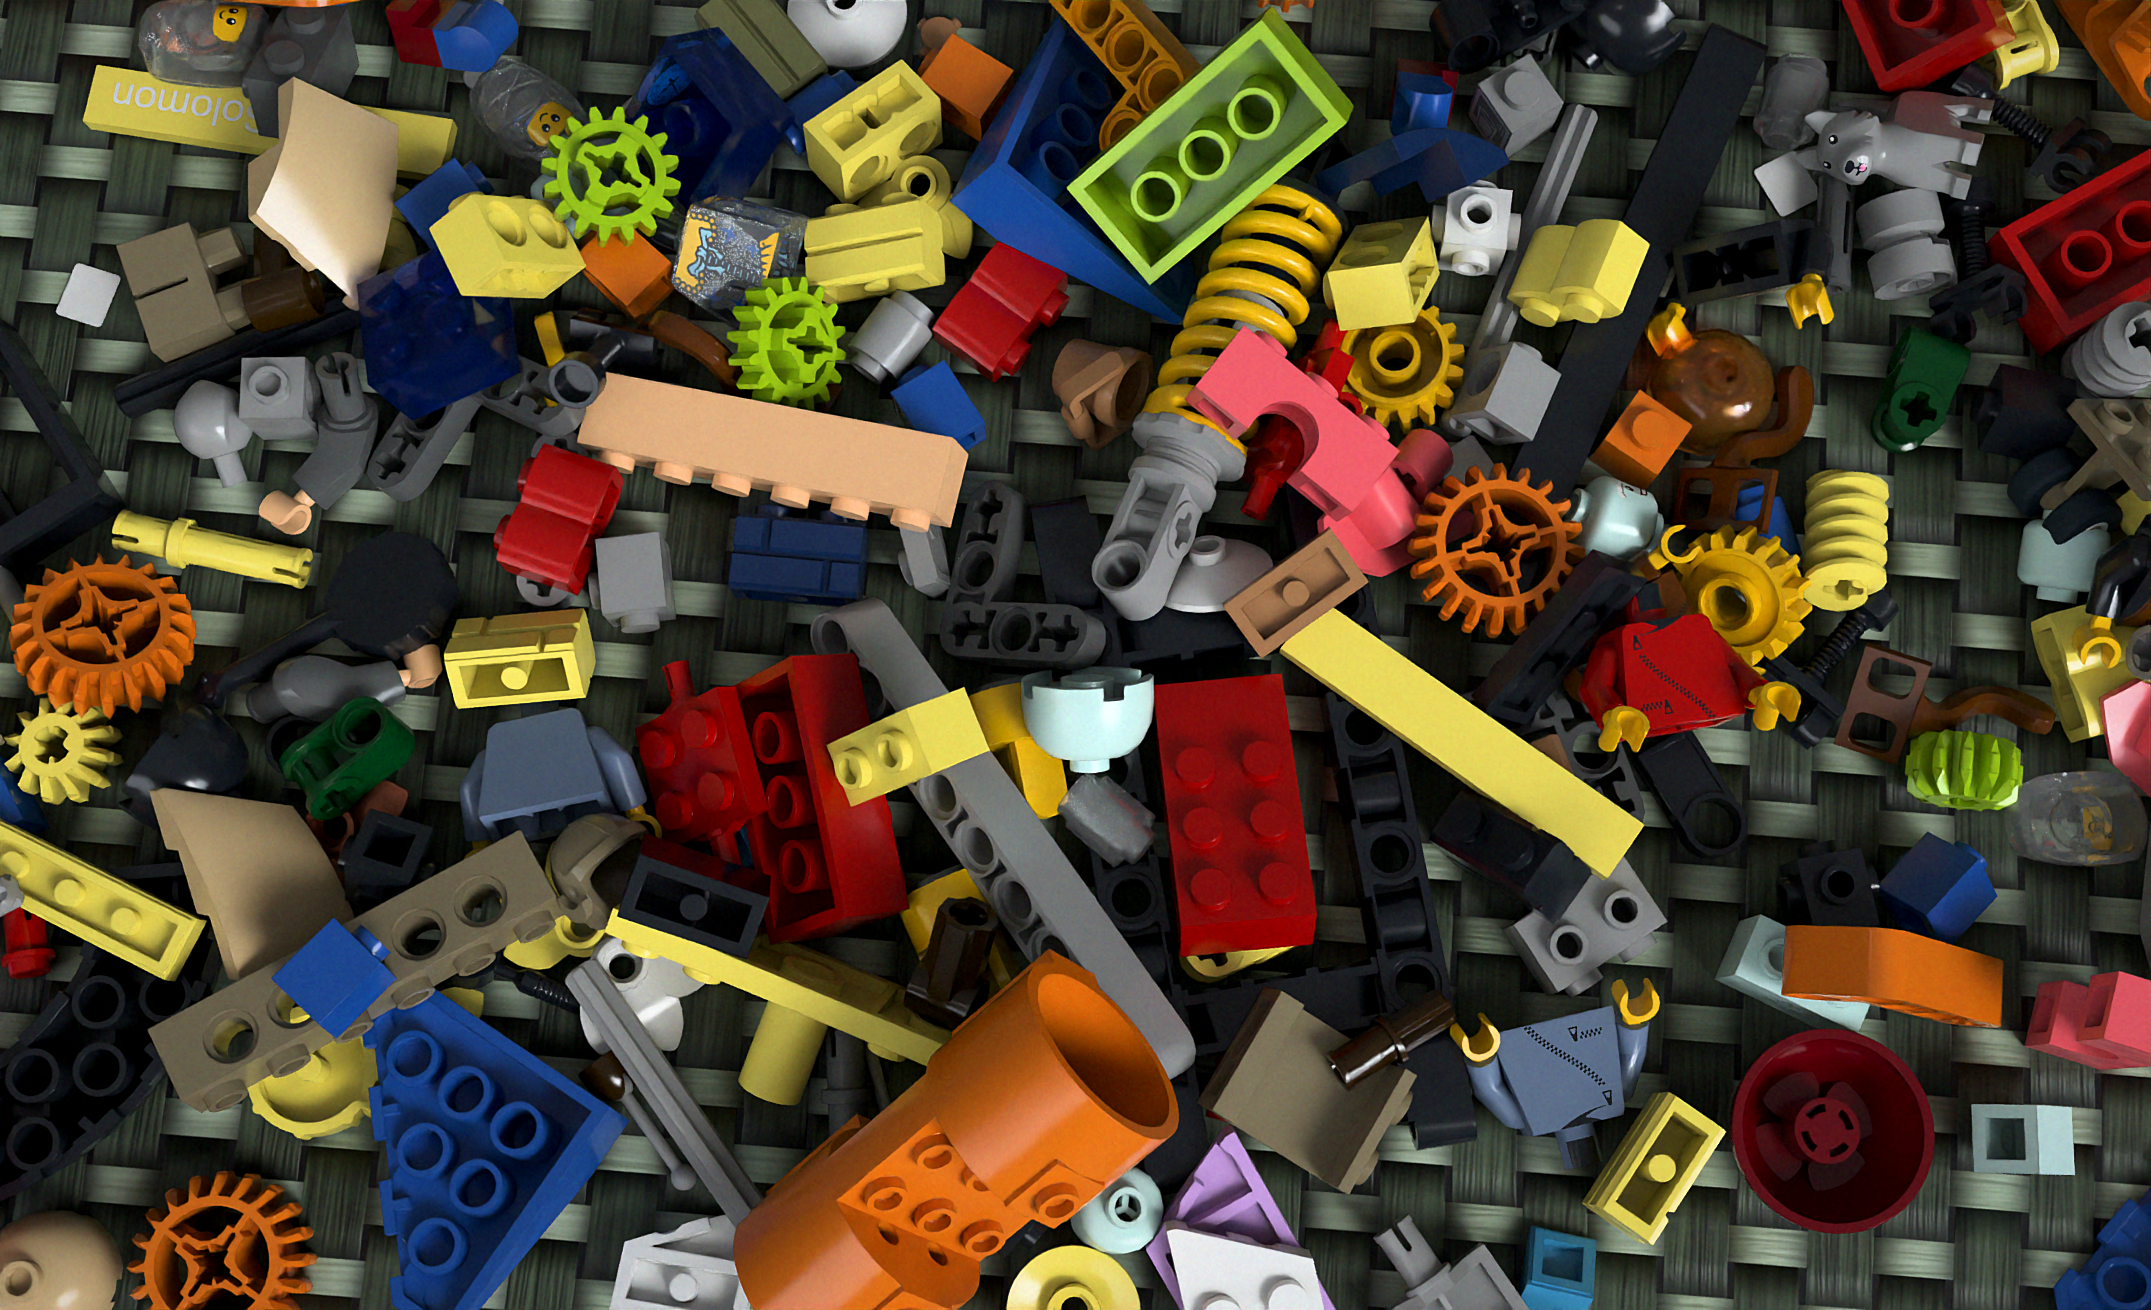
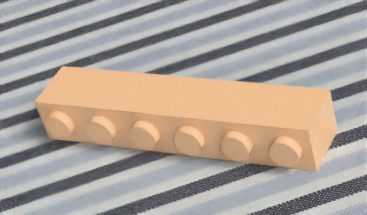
M606 372L607 382L603 392L591 405L586 407V413L577 438V443L595 454L597 461L615 466L619 473L632 474L636 465L654 469L653 476L667 482L690 485L692 477L712 480V488L727 494L748 497L750 488L771 492L770 499L777 503L802 509L808 508L809 500L831 504V512L855 520H867L869 512L891 516V524L916 532H928L930 524L951 528L969 455L952 437Z

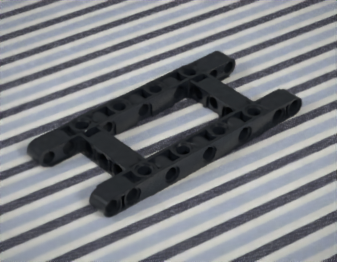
M1285 481L1286 496L1280 497L1290 551L1292 553L1319 534L1317 520L1324 512ZM1086 495L1029 504L1046 604L1075 606L1096 616L1103 623L1106 631L1105 650L1103 655L1091 666L1141 670L1142 677L1149 673L1154 675L1260 657L1226 610L1194 613L1163 606L1157 614L1145 620L1132 621L1122 617L1092 578V564L1102 544L1097 516H1090ZM1363 573V574L1365 575V577L1367 578V580L1369 581V579H1368V574ZM1368 582L1346 598L1353 608V615L1349 619L1381 640L1373 597ZM1079 631L1076 635H1060L1054 632V641L1066 646L1068 641L1077 639ZM1283 644L1267 655L1278 654ZM1057 669L1059 681H1061V677L1072 674V670ZM1316 678L1317 693L1369 956L1367 960L1320 969L1312 967L1300 972L1264 979H1243L1233 984L1201 990H1181L1173 962L1170 943L1171 929L1157 853H1154L1147 813L1148 800L1138 746L1129 754L1111 758L1120 762L1127 773L1125 781L1118 787L1104 789L1092 780L1090 773L1075 772L1097 901L1189 1029L1195 1043V1057L1227 1052L1264 987L1285 992L1304 1004L1303 1010L1338 1032L1372 1027L1374 1026L1373 1018L1375 1016L1382 1015L1386 1019L1410 1004V1002L1405 1001L1398 994L1396 977L1402 968H1413L1424 976L1427 982L1426 993L1431 990H1437L1448 999L1454 1010L1401 738ZM1354 716H1363L1369 719L1377 730L1376 742L1369 745H1360L1353 742L1345 730L1346 720ZM1388 841L1399 849L1402 855V865L1399 871L1385 873L1373 864L1370 857V849L1373 843ZM1126 884H1135L1142 887L1149 898L1148 909L1137 917H1125L1119 914L1112 903L1113 894L1119 887ZM1451 1026L1408 1052L1409 1059L1404 1064H1399L1397 1061L1391 1063L1417 1075L1409 1089L1413 1093L1411 1104L1401 1119V1122L1408 1121L1412 1142L1417 1151L1472 1142L1477 1139L1476 1117L1463 1051L1450 1035ZM1194 1063L1191 1068L1170 1080L1178 1103V1128L1170 1138L1142 1160L1144 1173L1152 1178L1160 1190L1161 1196L1178 1193L1209 1148L1203 1109L1197 1103L1200 1093Z

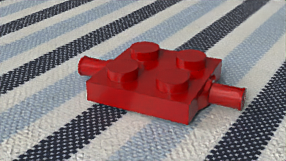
M1324 319L1312 350L1307 351L1306 356L1289 362L1304 374L1313 372L1320 375L1340 395L1355 361V358L1340 350L1344 337L1349 330L1340 331L1338 320ZM1278 414L1259 416L1260 427L1256 436L1248 440H1239L1244 446L1248 447L1247 461L1244 466L1245 470L1240 479L1252 485L1240 510L1245 515L1260 521L1266 520V515L1278 488L1283 487L1284 482L1288 480L1300 464L1304 454V440L1299 428L1291 420Z
M682 660L669 663L661 669L664 672L672 703L662 715L634 729L656 809V817L662 827L663 839L687 848L699 842H709L714 857L743 866L735 834L743 827L747 820L768 811L769 808L736 687H715L697 696L689 669V661Z

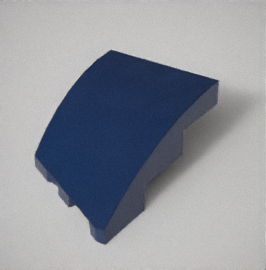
M1423 128L1407 131L1315 174L1314 177L1321 191L1328 196L1369 178L1378 198L1417 181L1427 203H1430L1473 184L1511 162L1503 149L1474 135L1446 128Z

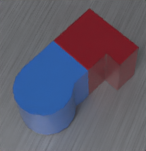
M393 0L385 8L401 62L470 72H486L493 68L505 50L511 47L518 37V25L514 16L506 7L493 0H478L473 4L458 0Z
M1397 58L1388 110L1391 134L1397 136L1407 131L1423 128H1447V125L1449 126L1459 70L1451 71L1448 65L1443 63Z

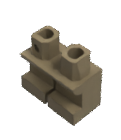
M187 222L116 245L132 295L137 299L135 303L151 351L166 364L241 333L239 328L252 323L242 299V281L225 287L221 277V273L248 264L249 260L241 237L231 226L200 234Z

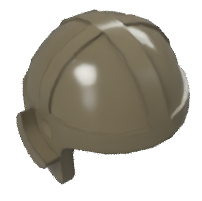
M606 812L586 814L567 825L559 835L550 855L551 874L559 894L557 901L560 909L571 921L580 924L584 922L590 928L596 930L606 928L612 909L621 902L644 834L650 835L649 831L639 821H631L621 815Z

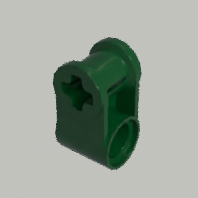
M1912 325L1905 329L1889 360L1886 371L1887 378L1871 417V433L1880 447L1891 453H1908L1920 446L1925 438L1941 428L1946 420L1954 393L1967 369L1971 356V349L1969 347Z
M368 696L356 697L346 702L334 715L307 736L292 743L280 757L279 769L287 780L297 782L307 796L305 806L314 819L320 821L331 820L349 811L359 802L362 796L390 774L402 768L413 754L415 736L408 725L376 698ZM377 730H379L378 734L372 740H370V737ZM304 758H308L311 764L303 762ZM332 790L339 791V794L335 795Z

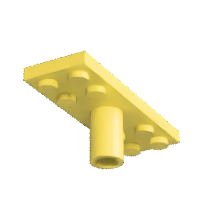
M620 904L612 909L604 933L621 939V946L634 955L647 959H658L659 956L665 957L684 965L682 971L694 980L712 985L720 984L722 981L768 1000L738 1082L749 1093L772 1103L796 1105L801 1101L829 1026L867 1041L868 1049L882 1058L896 1062H902L905 1058H908L927 1066L932 1054L953 1037L951 1032L954 1030L904 1007L903 1001L906 987L797 942L770 945L767 930L760 927L747 960L619 918L617 914Z

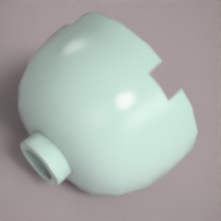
M1089 666L1086 669L1077 671L1072 670L1071 675L1063 676L1061 681L1052 682V670L1026 675L1021 679V703L1025 726L1033 741L1047 754L1055 758L1070 760L1071 771L1096 773L1109 770V759L1129 754L1145 737L1152 722L1154 676L1149 673L1141 677V670L1133 668Z

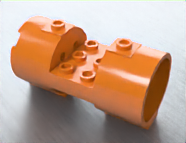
M1048 949L951 1032L953 1037L930 1057L924 1076L872 1120L856 1114L766 1191V1197L749 1212L747 1217L738 1223L733 1241V1254L737 1274L753 1310H958L977 1291L980 1281V1261L986 1256L999 1251L1005 1244V1241L1033 1219L1055 1229L1061 1223L1069 1220L1175 1133L1179 1123L1178 1103L1170 1079L1147 1039L1127 1014L1099 988L1095 975Z

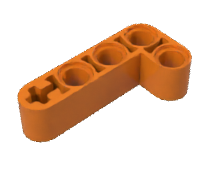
M1791 925L1785 927L1781 995L1809 1000L1866 1003L1946 1024L1998 1028L2001 1027L2004 961L1903 930L1877 927Z

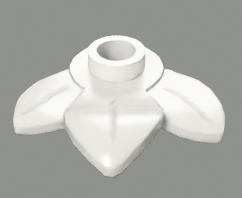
M614 936L605 938L596 946L590 959H596L600 962L660 1050L674 1051L678 1048L684 1025L679 998L699 990L705 983L687 976L682 971L684 965L659 956L658 959L639 957L626 951L621 946V939ZM617 957H627L634 963L635 971L630 977L619 979L611 974L609 969L610 963ZM580 1005V1021L586 1039L599 1055L606 1054L611 1048Z

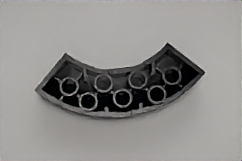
M182 862L104 869L207 921L176 981L164 980L84 940L79 955L83 956V959L64 992L59 991L41 1015L18 1036L19 1041L0 1054V1201L35 1186L79 1160L114 1133L149 1098L168 1074L147 1029L212 995L223 961L210 917L197 914Z

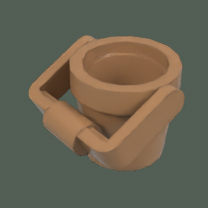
M1073 339L1068 342L1060 352L1052 374V388L1054 394L1063 403L1061 414L1072 435L1077 439H1083L1091 450H1099L1133 427L1134 419L1142 412L1153 384L1154 367L1152 358L1147 352L1133 347L1120 348L1084 339ZM1090 414L1095 416L1099 421L1094 424Z

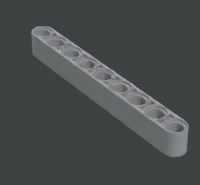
M875 597L861 599L819 613L813 619L810 638L816 655L856 654L870 724L908 707L949 693L890 608L882 600ZM989 750L908 784L907 786L963 867L967 869L972 880L1030 963H1033L1045 951L1051 949L1092 972L1096 977L1099 988L1127 1014L1147 1039L1170 1080L1191 1068L1195 1061L1196 1048L1189 1029L993 753Z

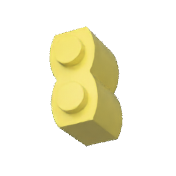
M1591 219L1581 222L1577 227L1568 225L1542 226L1534 231L1506 298L1521 308L1520 314L1523 318L1544 327H1552L1556 322H1566L1573 319L1585 323H1597L1600 318L1618 316L1624 310L1650 244L1618 220Z
M2087 604L2051 613L2031 622L2036 652L2043 670L2051 682L2054 704L2062 727L2071 743L2104 735L2099 697L2135 678H2139L2135 677L2128 669L2126 648L2130 637L2141 627L2115 626L2114 618H2112L2110 631L2121 648V658L2118 663L2112 668L2105 666L2101 659L2103 642L2094 644L2089 649L2086 664H2082L2072 646V636L2081 625L2090 622L2092 614L2085 612Z

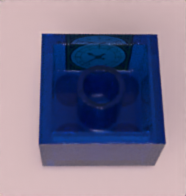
M719 27L668 36L624 111L625 123L631 125L642 115L648 117L645 133L650 138L663 132L668 136L661 154L662 156H678L679 164L676 170L666 174V176L681 182L680 190L675 197L689 213L691 211L705 213L716 210L720 206L726 207L741 203L796 118L793 111ZM639 153V155H640V156L644 159V161L647 163V161H646V159L644 158V156H643L641 153Z
M438 247L357 284L367 384L412 421L521 373L510 298L461 296Z

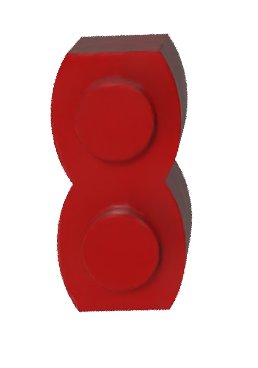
M997 241L982 260L971 279L955 295L932 328L934 339L993 383L1004 372L1013 376L1022 367L1032 351L1033 345L1027 342L1030 336L1042 323L1048 328L1051 327L1065 310L1070 300V297L1064 293L1068 287L1067 274L1056 267Z
M544 443L535 458L530 456L524 462L517 482V490L519 493H522L521 500L512 516L508 514L503 516L495 531L493 548L495 551H498L497 562L509 573L578 596L588 578L596 557L595 539H601L611 521L620 498L624 479L617 468Z

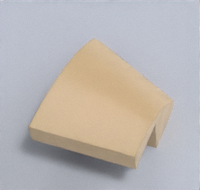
M292 77L278 88L279 142L248 163V217L272 240L283 244L291 257L308 272L319 269L346 293L342 302L348 308L358 311L368 303L387 240L397 179L398 125L298 78Z
M158 787L149 790L165 847L168 850H177L179 852L197 914L210 917L228 979L239 981L306 945L333 917L341 925L354 919L349 901L345 900L343 886L330 860L306 822L293 806Z

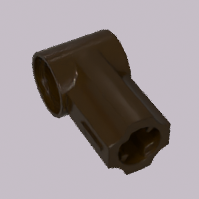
M258 226L253 229L254 276L245 278L241 285L244 307L253 326L260 333H267L323 317L326 313V301L323 288L315 271L308 272L291 257L283 244L272 240Z
M971 896L964 899L948 897L940 905L926 955L916 967L907 986L903 1001L905 1008L951 1030H955L986 1003L991 984L989 980L983 977L999 920L991 912V905Z

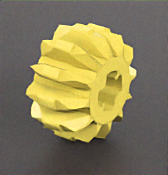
M48 697L40 698L38 716L27 711L17 713L19 721L25 729L21 735L14 733L4 737L8 745L19 749V752L4 764L8 767L9 771L22 774L18 786L23 792L32 795L41 793L44 802L59 805L63 803L67 796L70 800L78 803L89 801L90 784L102 789L111 786L110 780L103 770L106 764L116 766L124 762L121 755L109 751V747L119 741L123 735L118 728L110 725L106 726L109 718L102 712L101 707L92 706L81 718L74 710L73 701L55 710ZM62 744L69 751L67 755L60 749Z

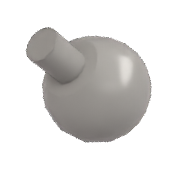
M199 380L186 391L177 403L173 417L175 434L182 446L191 454L201 459L213 458L223 488L246 482L248 479L238 450L247 446L253 431L239 419L240 394L224 385L207 380Z

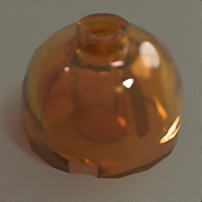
M1710 327L1690 331L1686 337L1673 347L1669 343L1648 369L1643 392L1693 425L1677 447L1678 450L1699 456L1716 455L1730 437L1758 430L1768 417L1775 392L1772 367L1759 346L1741 333L1720 327Z

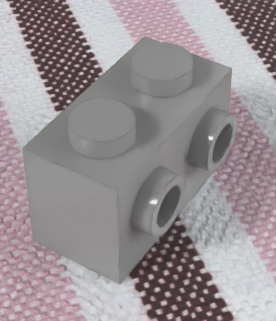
M1623 856L1608 879L1603 881L1593 873L1589 874V879L1561 919L1554 924L1531 911L1503 929V931L1546 996L1558 993L1564 989L1568 996L1572 998L1603 978L1597 967L1618 954L1623 963H1626L1654 946L1657 941L1651 932L1668 921Z

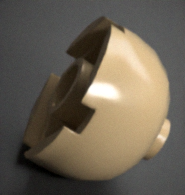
M42 1210L10 1222L0 1230V1310H112L115 1301L111 1302L116 1292L117 1280L122 1279L123 1262L116 1240L99 1220L88 1215H79L73 1211Z

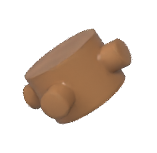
M934 17L929 20L926 18L921 19L917 25L921 30L922 48L918 51V55L924 60L925 56L933 48L941 50L952 33L957 36V30L962 26L960 21L955 17L951 20L945 17Z

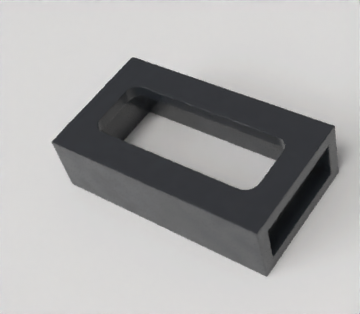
M0 318V371H3L71 483L20 515L0 484V566L19 575L127 506L18 331Z

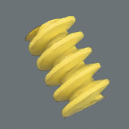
M1841 469L1825 470L1814 474L1806 481L1805 507L1807 513L1804 517L1806 534L1803 538L1805 556L1802 559L1803 576L1810 578L1811 585L1804 590V598L1812 605L1821 609L1842 612L1853 610L1863 605L1867 601L1868 595L1881 590L1887 583L1886 570L1883 568L1887 562V550L1883 545L1888 540V531L1884 524L1888 520L1889 514L1888 506L1885 504L1889 498V488L1882 478L1869 473Z

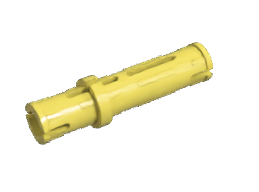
M122 510L118 514L112 529V534L124 535L123 538L114 537L112 539V545L116 550H127L165 558L170 566L182 569L186 568V565L193 564L292 585L299 589L305 587L312 570L311 564H303L304 561L310 562L313 559L312 551L308 548L300 549L198 527L194 519L179 517L178 520L173 522L136 514L129 510Z

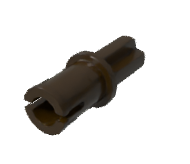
M1431 990L1386 1019L1382 1015L1375 1016L1373 1018L1374 1026L1337 1049L1325 1053L1326 1061L1339 1083L1349 1092L1355 1088V1085L1392 1062L1397 1061L1399 1064L1407 1062L1409 1059L1408 1052L1454 1024L1456 1020L1455 1012L1443 994L1437 990Z

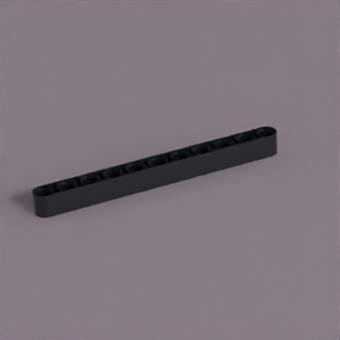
M1714 22L1710 24L1696 52L1621 219V222L1650 244L1624 310L1618 316L1600 318L1597 323L1575 321L1554 370L1561 374V377L1533 441L1520 443L1507 472V480L1513 481L1521 468L1528 467L1531 477L1527 485L1535 490L1543 481L1551 480L1553 489L1546 499L1552 505L1560 499H1569L1674 263L1671 245L1684 241L1768 51V45ZM1501 507L1505 518L1512 524L1518 526L1532 525L1519 513ZM1490 539L1482 551L1485 553L1496 552L1500 562H1502L1510 550H1507L1506 547L1501 549L1495 548L1492 539ZM1544 548L1535 550L1529 558L1519 561L1522 577L1518 580L1517 584L1520 594L1528 592L1544 556ZM1474 574L1460 576V579L1474 590L1489 596L1499 597V595H1492L1487 582L1480 576ZM1456 609V611L1454 612V613H1456V614H1458V615H1460V616H1462V617H1465V615H1466V614H1464V613L1458 611L1457 609ZM1479 619L1478 624L1485 627V620ZM1504 619L1500 634L1505 636L1509 631V626Z

